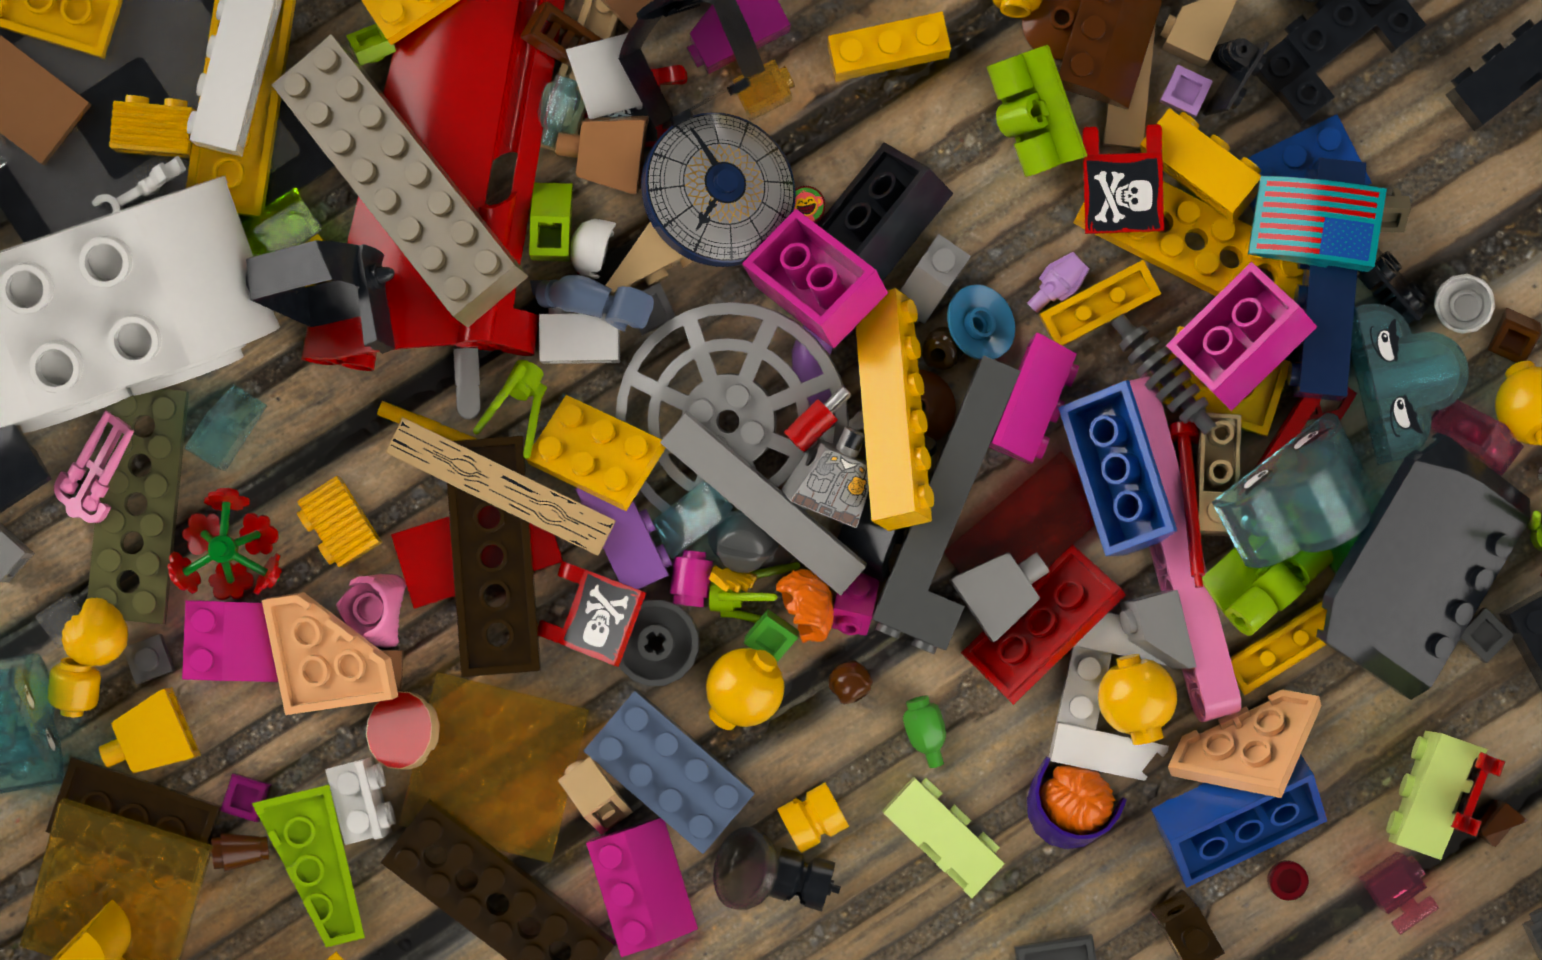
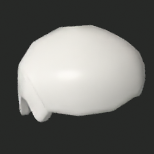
M591 219L581 223L572 234L570 259L575 270L580 275L593 279L600 277L596 273L601 270L605 262L608 240L614 236L615 222Z
M1471 274L1453 275L1440 285L1435 295L1434 308L1439 320L1447 329L1461 334L1477 332L1491 320L1495 309L1494 294L1490 286L1481 278Z

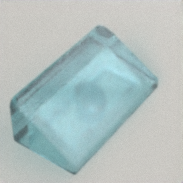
M702 481L658 515L652 522L666 552L673 559L722 522L733 506L706 481Z

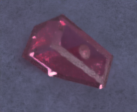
M1450 395L1445 398L1425 425L1434 434L1439 432L1452 438L1501 477L1524 448L1505 424Z

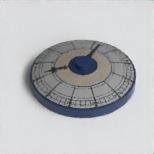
M701 113L674 127L671 126L650 150L642 172V199L647 216L656 232L672 249L682 256L708 266L731 267L742 265L794 211L796 191L794 177L790 164L781 148L760 127L746 119L731 114Z

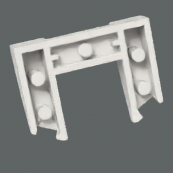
M1107 613L1071 648L1049 758L1052 762L1145 781L1147 776L1142 772L1156 753L1164 757L1168 752L1169 746L1154 742L1133 745L1131 737L1096 730L1100 713L1098 689L1103 676L1109 670L1112 654L1120 656L1139 654L1140 659H1150L1158 664H1166L1129 641L1128 635L1121 627L1120 615Z

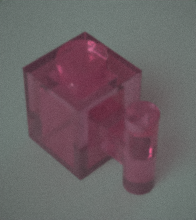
M1395 852L1359 877V880L1381 911L1389 914L1398 907L1403 914L1391 922L1399 935L1439 909L1431 896H1428L1418 904L1413 898L1426 889L1427 886L1421 879L1426 874L1412 855L1407 858L1404 854Z

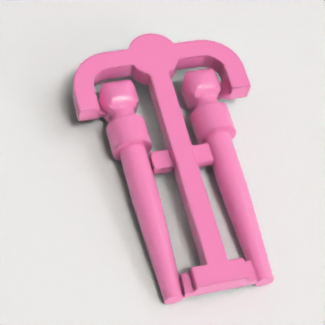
M108 411L103 413L77 461L72 463L67 473L60 472L54 485L55 496L66 506L68 516L82 518L88 523H100L107 517L111 507L106 503H101L100 498L105 497L109 489L108 484L134 433L131 426ZM109 422L113 425V428L96 460L93 461L90 457ZM122 433H123L124 436L122 437L121 441L119 442L118 446L116 447L115 451L113 452L112 456L110 457V455H111L112 451L114 450V448H115V446H116V444H117V442H118L120 436H121ZM86 467H88L90 471L86 476L79 492L77 493L76 497L71 498L68 494L75 493L79 485L77 481L82 480L87 470Z

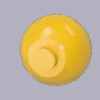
M1521 361L1513 364L1506 370V379L1501 384L1496 395L1495 413L1500 426L1511 438L1524 444L1542 446V367H1536L1532 361Z
M739 648L729 651L717 659L711 667L706 680V694L711 706L708 715L717 726L725 730H733L735 726H755L767 721L775 714L783 700L785 688L782 672L774 656L765 650Z
M1139 654L1117 658V665L1111 667L1105 673L1098 689V703L1103 717L1117 731L1130 734L1133 745L1147 744L1162 739L1164 737L1162 727L1172 718L1177 705V690L1173 678L1163 666L1150 659H1140Z

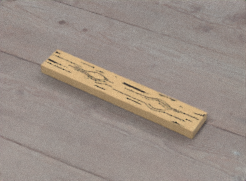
M403 417L385 452L597 556L600 555L616 522L614 519Z

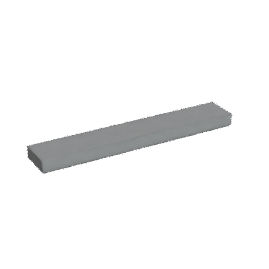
M688 411L683 414L661 440L660 443L840 596L866 568L867 563L800 506L790 502L780 489Z

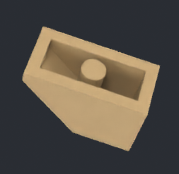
M1199 0L1183 6L1176 17L1169 14L1160 33V36L1166 38L1161 49L1204 68L1210 60L1237 0Z
M591 757L585 761L578 760L572 763L565 770V775L558 780L582 816L601 835L633 813Z

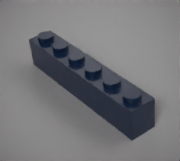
M1319 158L1312 165V169L1307 168L1305 178L1365 185L1367 162ZM1297 263L1298 269L1303 270L1302 285L1297 284L1294 301L1310 317L1317 328L1297 346L1295 362H1290L1287 383L1288 386H1293L1292 397L1341 401L1347 397L1358 270L1330 265L1324 268Z

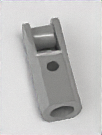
M478 348L454 349L457 410L462 418L471 420L479 415L481 408Z

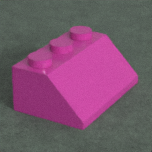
M1036 333L1030 339L1018 368L1020 374L988 448L1029 465L1033 463L1035 457L1042 459L1050 440L1049 437L1044 435L1049 421L1054 423L1058 421L1060 416L1058 407L1063 406L1065 403L1059 400L1064 385L1072 386L1079 369V365L1073 363L1077 355L1075 352L1039 333Z
M656 818L587 841V848L621 957L659 946L698 930L667 825L663 819Z

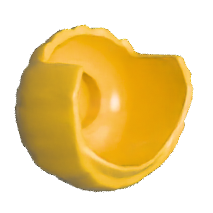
M88 598L85 600L81 612L78 615L72 616L71 620L65 623L64 629H62V645L66 654L80 664L87 666L106 665L118 658L126 648L128 626L122 613L113 604L102 598Z

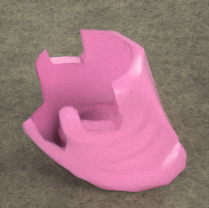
M392 574L359 576L352 579L349 584L352 587L343 594L336 604L342 620L376 647L385 649L396 647L399 643L398 623L401 602L403 601V594L407 586L405 579Z

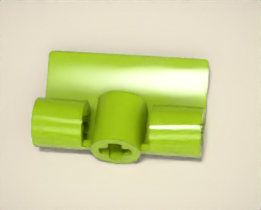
M1048 45L986 66L997 99H1001L1003 103L996 111L997 125L1004 136L1008 138L1015 137L1016 143H1014V147L1025 177L1041 173L1063 163L1087 157L1081 135Z
M1280 506L1205 573L1202 581L1214 602L1230 622L1243 634L1252 636L1278 611L1284 610L1307 589L1305 586L1332 563L1333 554L1329 547L1318 537L1309 535L1304 538L1294 525L1284 506Z

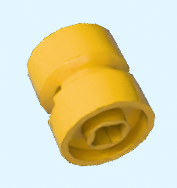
M826 782L806 792L805 801L802 802L795 798L777 808L787 830L801 853L819 844L822 834L832 837L850 827Z

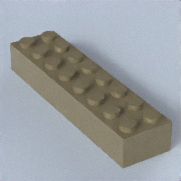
M332 34L271 84L446 309L466 327L472 325L529 277L365 70L359 65L350 51Z

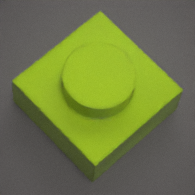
M377 24L346 35L350 48L360 66L366 63L379 62L387 55L396 52L394 44L390 45Z

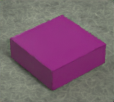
M232 773L220 811L253 822H260V818L252 803L266 800L272 784Z

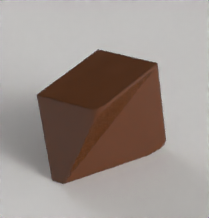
M1494 800L1479 819L1482 823L1477 835L1491 846L1496 847L1512 827L1523 824L1528 820L1506 802Z

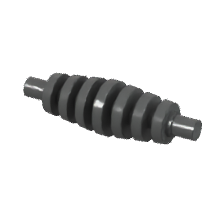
M1124 314L1116 318L1112 325L1122 336L1121 339L1123 341L1119 344L1123 352L1130 348L1134 350L1127 358L1131 365H1135L1141 360L1144 362L1136 370L1140 379L1151 372L1154 374L1145 383L1146 388L1152 391L1162 384L1164 387L1155 397L1160 402H1163L1172 396L1174 400L1167 408L1172 413L1182 408L1184 412L1179 416V419L1184 424L1189 421L1191 423L1194 422L1204 435L1214 429L1217 425L1209 417L1205 409L1209 404L1205 397L1198 401L1194 399L1200 392L1197 384L1195 383L1187 389L1184 387L1192 378L1188 370L1178 376L1174 375L1182 367L1183 363L1178 358H1175L1165 364L1164 361L1169 358L1172 352L1167 347L1155 352L1154 349L1161 342L1157 337L1153 336L1145 340L1144 337L1148 334L1149 330L1144 325L1134 327Z

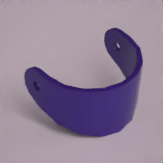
M1046 756L1038 768L1027 796L1028 818L1035 833L1049 845L1063 849L1084 847L1112 828L1119 819L1127 799L1124 797L1120 799L1108 822L1099 832L1093 835H1075L1061 830L1049 820L1041 807L1039 788L1044 772L1050 762V758Z

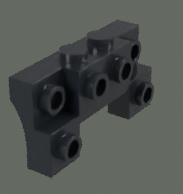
M1320 0L1315 4V7L1319 10L1309 19H1306L1302 14L1284 29L1288 35L1264 54L1267 56V60L1256 76L1280 99L1301 125L1335 98L1316 73L1371 30L1376 33L1388 50L1393 53L1426 26V23L1407 0Z

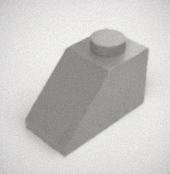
M940 234L935 238L900 290V292L914 301L918 312L917 320L922 324H925L971 257Z
M1178 590L1159 591L1120 602L1122 611L1120 613V624L1123 631L1128 635L1130 642L1172 669L1196 667Z

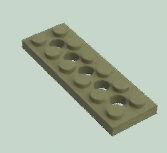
M159 389L141 395H132L106 407V411L115 417H119L131 426L134 433L108 484L109 489L105 497L100 498L101 503H106L111 509L102 522L95 523L87 599L102 598L107 600V602L113 604L122 613L125 621L166 624L171 580L167 565L170 563L169 555L174 550L189 392ZM143 416H150L155 423L153 434L147 438H141L135 430L137 420ZM109 422L104 429L103 445L113 428V425ZM122 433V435L120 436V438H119V440H118V442H117V444H116L114 450L112 451L110 457L112 456L113 452L115 451L116 447L118 446L119 442L121 441L122 437L124 436L123 433ZM144 454L151 461V469L145 476L138 477L133 473L131 464L136 456ZM141 493L147 499V508L144 513L135 516L129 511L127 503L133 494ZM131 532H138L144 542L141 551L136 554H130L124 548V539ZM129 570L134 571L140 580L139 587L132 593L125 592L120 586L122 574Z

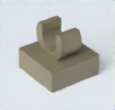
M1393 188L1392 195L1385 198L1380 232L1405 231L1411 210L1410 197L1401 196V191L1398 188Z

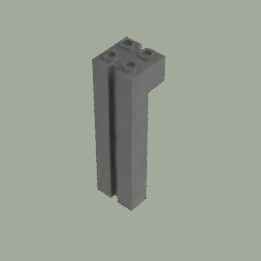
M983 356L978 362L928 481L934 494V506L931 507L932 521L909 526L891 568L890 575L873 611L871 620L878 622L875 630L896 639L899 638L901 632L914 637L911 645L935 654L937 648L947 650L965 606L929 592L928 589L1020 374V370L987 356Z

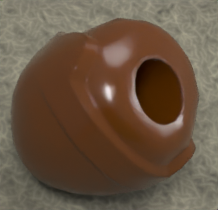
M854 660L838 665L829 676L830 690L838 697L840 703L844 705L855 703L864 698L871 691L873 684L871 675L865 666Z

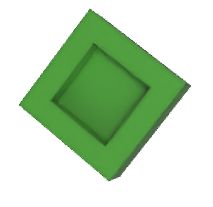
M767 609L745 635L744 644L752 649L769 652L778 662L798 639L799 631Z

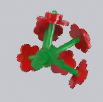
M219 488L214 492H209L208 497L204 498V504L212 505L213 509L222 511L221 524H219V517L214 513L207 516L202 513H194L190 516L188 520L189 527L183 530L182 537L189 541L188 549L192 554L201 555L205 551L208 554L192 563L187 557L183 558L178 552L171 553L169 555L170 563L167 565L171 581L180 590H188L194 594L198 591L197 586L201 584V577L196 570L214 560L219 564L215 569L216 574H212L208 582L211 587H214L213 594L216 599L242 598L244 590L250 589L254 584V577L251 573L247 572V568L260 574L254 589L256 595L266 587L271 589L280 579L282 568L279 567L278 561L281 555L276 553L274 557L271 556L263 567L239 554L238 549L239 546L245 544L249 554H270L273 550L272 544H275L279 539L277 529L270 525L271 522L267 515L258 517L255 513H248L243 518L244 527L239 530L240 537L234 539L228 536L230 509L242 510L244 506L250 505V499L239 496V492L232 488ZM235 560L238 563L233 565L231 561Z

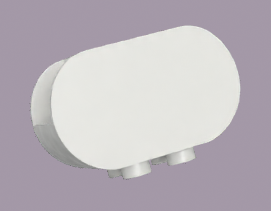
M226 176L218 177L0 251V428L14 424L21 425L23 433L36 431L94 412L132 395L149 393L187 381L240 360L244 357L241 348L246 346L247 343L280 328L273 310L250 300V291L246 285V259L253 257L229 191Z

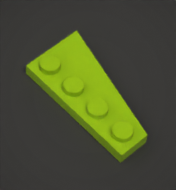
M323 785L252 803L326 948L365 938L330 785Z

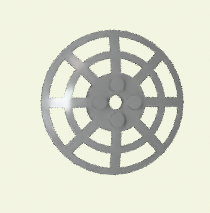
M739 302L715 303L685 311L668 320L644 341L634 354L623 375L617 396L615 418L626 422L627 402L632 386L651 396L648 409L649 434L662 439L659 417L663 401L682 410L681 417L688 411L755 469L753 461L763 455L768 448L788 455L787 462L769 479L771 483L779 487L790 477L806 452L803 453L789 438L775 433L777 426L776 410L796 403L799 417L810 407L808 397L830 389L831 395H833L840 387L844 386L841 376L828 352L798 322L778 311L756 304ZM732 314L750 316L763 321L753 342L733 338L714 339L706 342L698 320L709 316ZM683 326L691 348L675 358L660 375L658 381L638 372L643 360L656 344L672 331ZM777 327L791 334L806 347L818 362L823 372L822 375L801 383L799 377L789 364L775 352L768 349ZM730 350L747 353V357L739 374L726 373L718 375L710 353ZM695 359L703 382L698 384L689 395L669 387L671 380L679 370ZM762 360L780 373L787 382L788 389L769 396L767 391L754 380ZM847 401L835 412V417L838 421L835 422L834 445H837L845 426H849ZM732 410L738 415L739 426L734 432H727L720 427L719 416L722 411ZM666 448L659 458L661 466L683 489L691 492L684 513L673 508L657 495L647 481L644 482L640 490L649 502L667 517L685 527L708 534L711 523L698 520L705 499L714 502H730L719 492L711 489L710 485L699 475L693 481L681 472L669 456L671 452Z

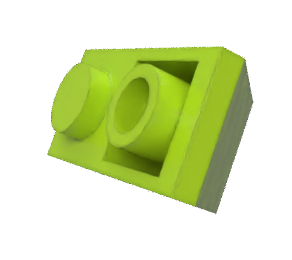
M534 183L529 256L532 261L571 262L572 183Z

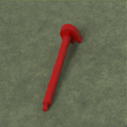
M1180 421L1170 424L1168 428L1172 443L1178 442L1191 577H1194L1195 588H1202V577L1205 576L1191 444V442L1198 444L1199 428L1194 422L1191 423L1189 421L1184 424Z

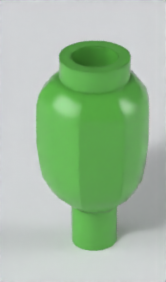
M928 695L906 701L907 710L904 713L903 722L912 746L917 751L926 755L929 768H937L944 765L940 749L945 743L946 729L940 708L935 703H930Z

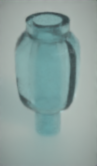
M556 74L554 82H549L545 86L538 110V119L544 128L541 144L555 147L558 133L567 130L571 126L581 100V94L576 89L578 85L576 80Z

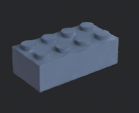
M635 690L583 750L702 854L706 852L755 794V791L638 690Z

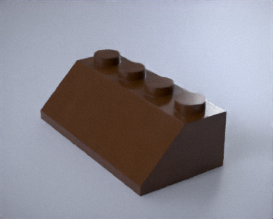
M1081 0L1058 71L1064 90L1128 110L1162 0Z

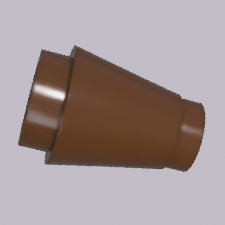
M221 833V837L211 838L214 869L224 868V872L261 862V860H269L267 836L259 837Z

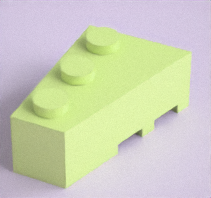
M1425 730L1423 737L1418 736L1411 754V758L1415 759L1411 774L1406 773L1399 788V795L1403 796L1399 810H1394L1391 813L1387 823L1386 832L1390 834L1388 841L1441 860L1454 830L1451 825L1463 792L1469 794L1474 783L1473 780L1468 779L1475 758L1479 757L1480 752L1486 754L1488 749L1432 731Z
M913 777L887 804L882 812L911 841L922 849L939 868L961 886L967 895L973 898L1005 864L995 854L1000 847L984 832L977 837L967 827L972 820L955 804L949 810L941 803L938 798L943 793L931 781L925 778L920 783Z

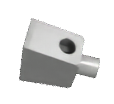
M1008 552L949 579V581L989 640L995 642L1040 599L1031 584L1049 573V570L1037 553H1034L1017 565Z

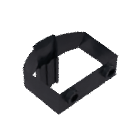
M654 0L636 13L638 20L628 32L618 58L655 127L671 122L674 127L688 119L694 118L692 111L727 91L730 96L744 91L752 86L749 79L766 71L750 29L736 0ZM707 2L713 4L744 78L680 114L673 116L643 55L641 47L662 16L669 17L700 6V3Z
M315 240L246 259V285L250 291L251 301L311 328L361 316L364 346H370L371 349L379 350L382 354L395 349L385 287L386 282L394 277L395 272L390 267H382L385 255L378 249L365 244L354 245L343 242ZM332 279H333V280H337V281H332V282H327V283H323V284H318V285H314V286L305 287V286H307V285H311V284H315V283H319V282H323V281H328V280H332Z

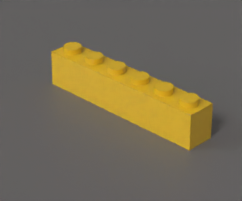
M896 288L887 290L888 294L856 326L871 521L888 531L931 522V507L934 506V494L928 482L931 458L925 447L924 437L928 423L921 403V395L924 394V382L918 369L921 347L915 335L914 324L918 319V312L914 301Z

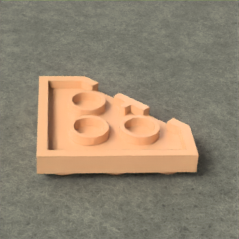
M305 592L262 600L285 715L392 700L398 697L391 658Z
M1282 689L1269 695L1268 702L1251 710H1248L1247 706H1245L1238 713L1218 719L1219 725L1202 733L1194 730L1183 735L1168 765L1171 776L1282 798L1322 706L1319 696Z

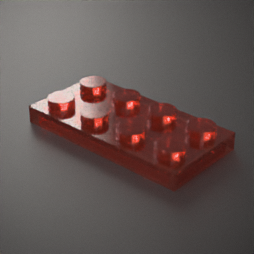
M1060 451L945 549L944 555L959 573H963L1008 552L1017 565L1034 553H1037L1045 565L1048 566L1095 525L1077 468Z

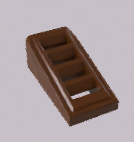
M548 1L537 6L520 36L521 39L569 67H571L566 49L574 36L579 38L575 47L603 40ZM545 21H548L551 24L545 34H543L540 30ZM561 28L565 32L559 43H556L553 39Z

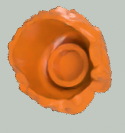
M793 570L778 581L776 591L782 593L783 603L788 613L795 616L793 623L799 624L798 631L801 641L803 643L809 640L812 642H823L828 637L833 625L834 606L830 586L810 570Z
M1066 764L1057 766L1053 771L1054 778L1049 779L1039 788L1041 806L1050 821L1061 830L1075 835H1088L1099 831V828L1106 824L1112 815L1114 802L1116 801L1112 795L1113 790L1110 788L1109 783L1100 776L1098 771Z

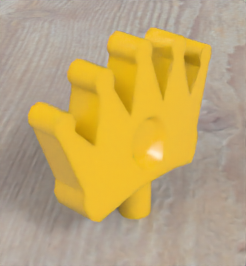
M716 565L712 568L709 580L723 591L727 592L730 589L736 593L739 590L747 592L749 588H753L757 579L756 574L750 572L738 573L729 568L721 569Z

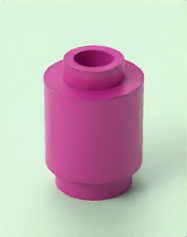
M683 550L682 557H674L670 594H674L673 604L704 607L705 598H709L711 582L709 577L713 567V561L706 560V552Z

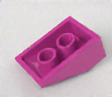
M185 600L182 680L278 682L263 604Z

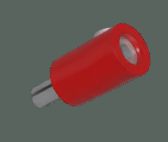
M840 387L824 404L817 399L783 433L805 453L809 448L814 447L818 439L838 421L833 413L851 397L850 392L846 388Z

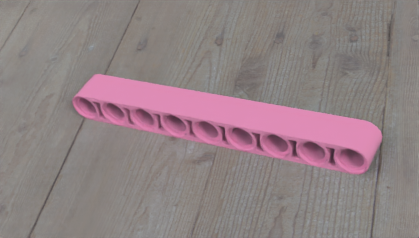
M1146 376L1142 379L1130 380L1129 382L1178 530L1162 542L1150 546L1149 549L1160 590H1178L1196 663V667L1182 669L1194 714L1203 723L1240 712L1241 697L1216 603L1204 585L1202 588H1195L1194 577H1191L1181 472L1162 402L1155 397L1159 390L1157 387L1152 391L1146 388L1145 383L1151 378V376ZM1204 562V571L1205 573H1207V569Z

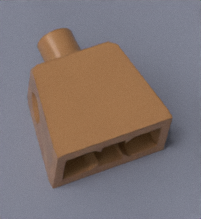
M649 116L598 117L591 120L586 118L582 121L580 135L558 133L556 155L577 158L576 176L630 194H637L641 189Z

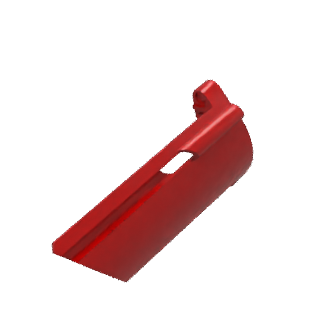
M460 0L395 43L396 52L392 55L383 94L518 264L521 265L555 58L533 47L521 39L520 36L537 6L548 1L563 12L565 0ZM545 21L540 32L545 34L551 23ZM560 29L553 39L556 43H558ZM517 153L511 195L501 203L494 205L486 204L493 161L503 154ZM358 196L347 243L354 245L365 244L378 249L385 255L382 267H390L395 272L394 277L386 282L385 285L395 349L393 350L455 345L457 347L478 348L479 350L487 351L501 350L519 356H534L539 329V315L513 308L516 288L472 325L466 327L450 314ZM361 316L312 328L307 326L301 359L320 365H341L354 370L374 371L377 352L380 351H375L370 346H364Z

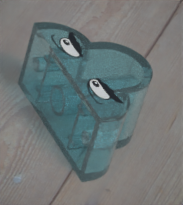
M1365 304L1354 307L1351 356L1377 465L1404 459L1415 449L1419 450L1424 445L1431 429V412L1450 406L1462 395L1468 382L1469 367L1464 352L1451 338L1436 332L1412 334L1406 320L1397 311L1385 305Z
M1326 412L1212 501V504L1245 566L1262 568L1280 563L1301 550L1320 552L1332 549L1358 535L1371 519L1372 513L1365 498L1371 490L1372 483L1338 416Z
M38 653L0 659V794L63 782L62 748L54 724V707L47 700L49 673L43 658Z

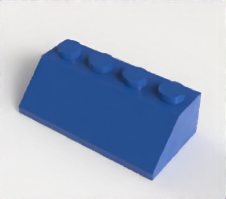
M1129 380L1122 381L1058 407L1105 556L1128 555L1158 544L1177 532L1178 530Z
M1301 754L1282 798L1202 783L1198 787L1175 798L1168 799L1151 809L1159 832L1186 888L1327 822L1314 774Z

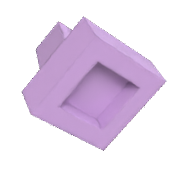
M1177 65L1159 102L1176 111L1185 112L1195 119L1213 81Z

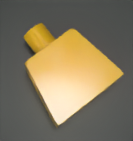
M172 687L159 690L111 722L116 739L99 746V753L106 767L109 768L126 760L132 773L201 756Z

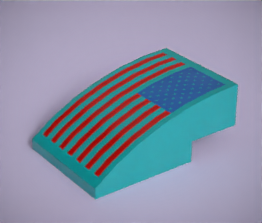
M1261 176L1248 254L1324 268L1330 265L1369 272L1375 267L1387 189L1319 179Z

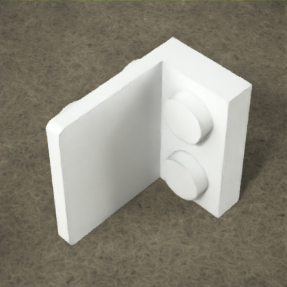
M373 757L325 769L345 845L371 838L375 840L392 833L391 825L396 824V819L391 802H384L381 787L386 786V780L380 763L374 764Z

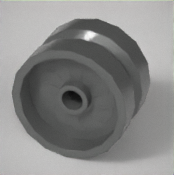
M665 600L644 601L619 668L630 679L646 686H666L681 679L695 664L700 650L699 631L693 618L681 606ZM654 635H659L664 639L663 648L660 650H654L650 646V639Z

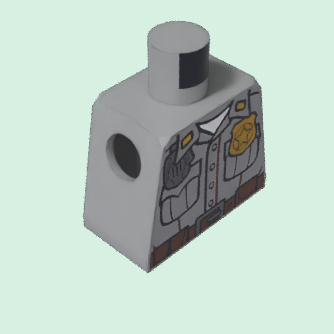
M845 426L837 445L818 439L817 444L809 448L782 488V492L792 503L857 528L869 490L867 460L865 457L858 455L865 441V435L856 429Z

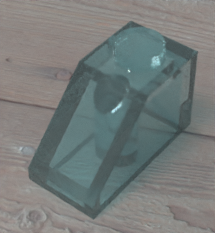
M233 384L205 414L186 444L185 449L215 468L226 471L267 405Z

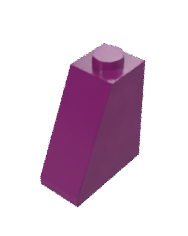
M736 0L757 49L790 32L791 24L778 0ZM712 4L689 33L692 45L687 47L696 67L704 65L708 74L736 60Z

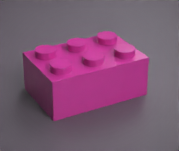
M797 209L742 263L756 288L832 348H835L888 294L875 268Z
M1250 262L1166 346L1232 411L1317 326L1293 299L1253 262Z

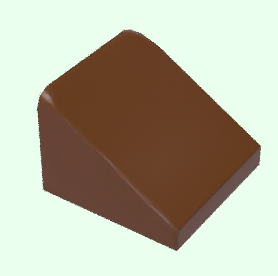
M1506 308L1490 341L1488 350L1516 363L1526 361L1542 334L1541 323Z

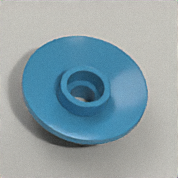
M969 285L959 290L951 299L947 311L948 328L956 345L965 354L977 360H981L983 356L997 359L1010 349L1015 337V321L1008 303L998 292L984 285Z

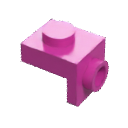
M860 573L841 596L837 593L833 609L832 628L847 635H867L880 581L867 574Z

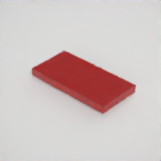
M494 506L484 507L479 513V522L486 529L494 528L500 522V512ZM449 516L391 534L414 609L455 597ZM530 523L534 571L562 563L563 557L556 535ZM489 545L482 552V561L489 568H495L503 561V551L497 545Z
M1073 544L1048 567L1049 573L1031 584L1040 599L995 642H991L984 631L981 632L961 652L1013 705L1126 596L1125 592Z

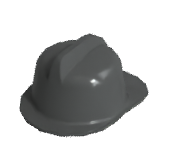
M728 511L718 515L711 522L708 530V543L713 553L720 558L727 568L738 573H749L758 568L763 569L789 564L795 558L741 511Z

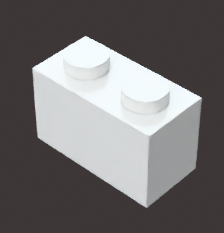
M558 307L548 308V314H539L540 362L542 364L620 363V330L605 321V313L602 318H597L580 313L572 314V312H566Z

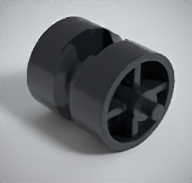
M782 847L777 864L774 863L773 867L765 865L763 870L764 873L770 874V878L773 879L768 896L783 901H790L796 895L799 896L800 903L804 907L822 912L827 895L830 896L831 892L837 894L840 892L841 886L834 885V880H831L835 862L818 857V859L814 858L809 863H806L803 854Z

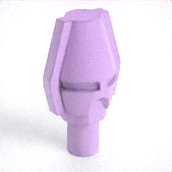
M1074 252L1050 263L1039 277L1042 281V284L1039 286L1040 290L1027 302L1028 305L1036 313H1039L1051 300L1053 302L1057 299L1061 302L1067 300L1077 293L1090 269Z

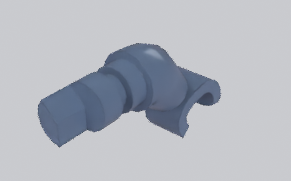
M565 275L560 280H530L532 293L536 296L537 302L541 307H558L566 312H575L597 318H602L605 313V321L625 332L627 325L643 329L647 325L654 306L653 298L639 289L626 286L618 287L613 296L611 295V288L587 276Z

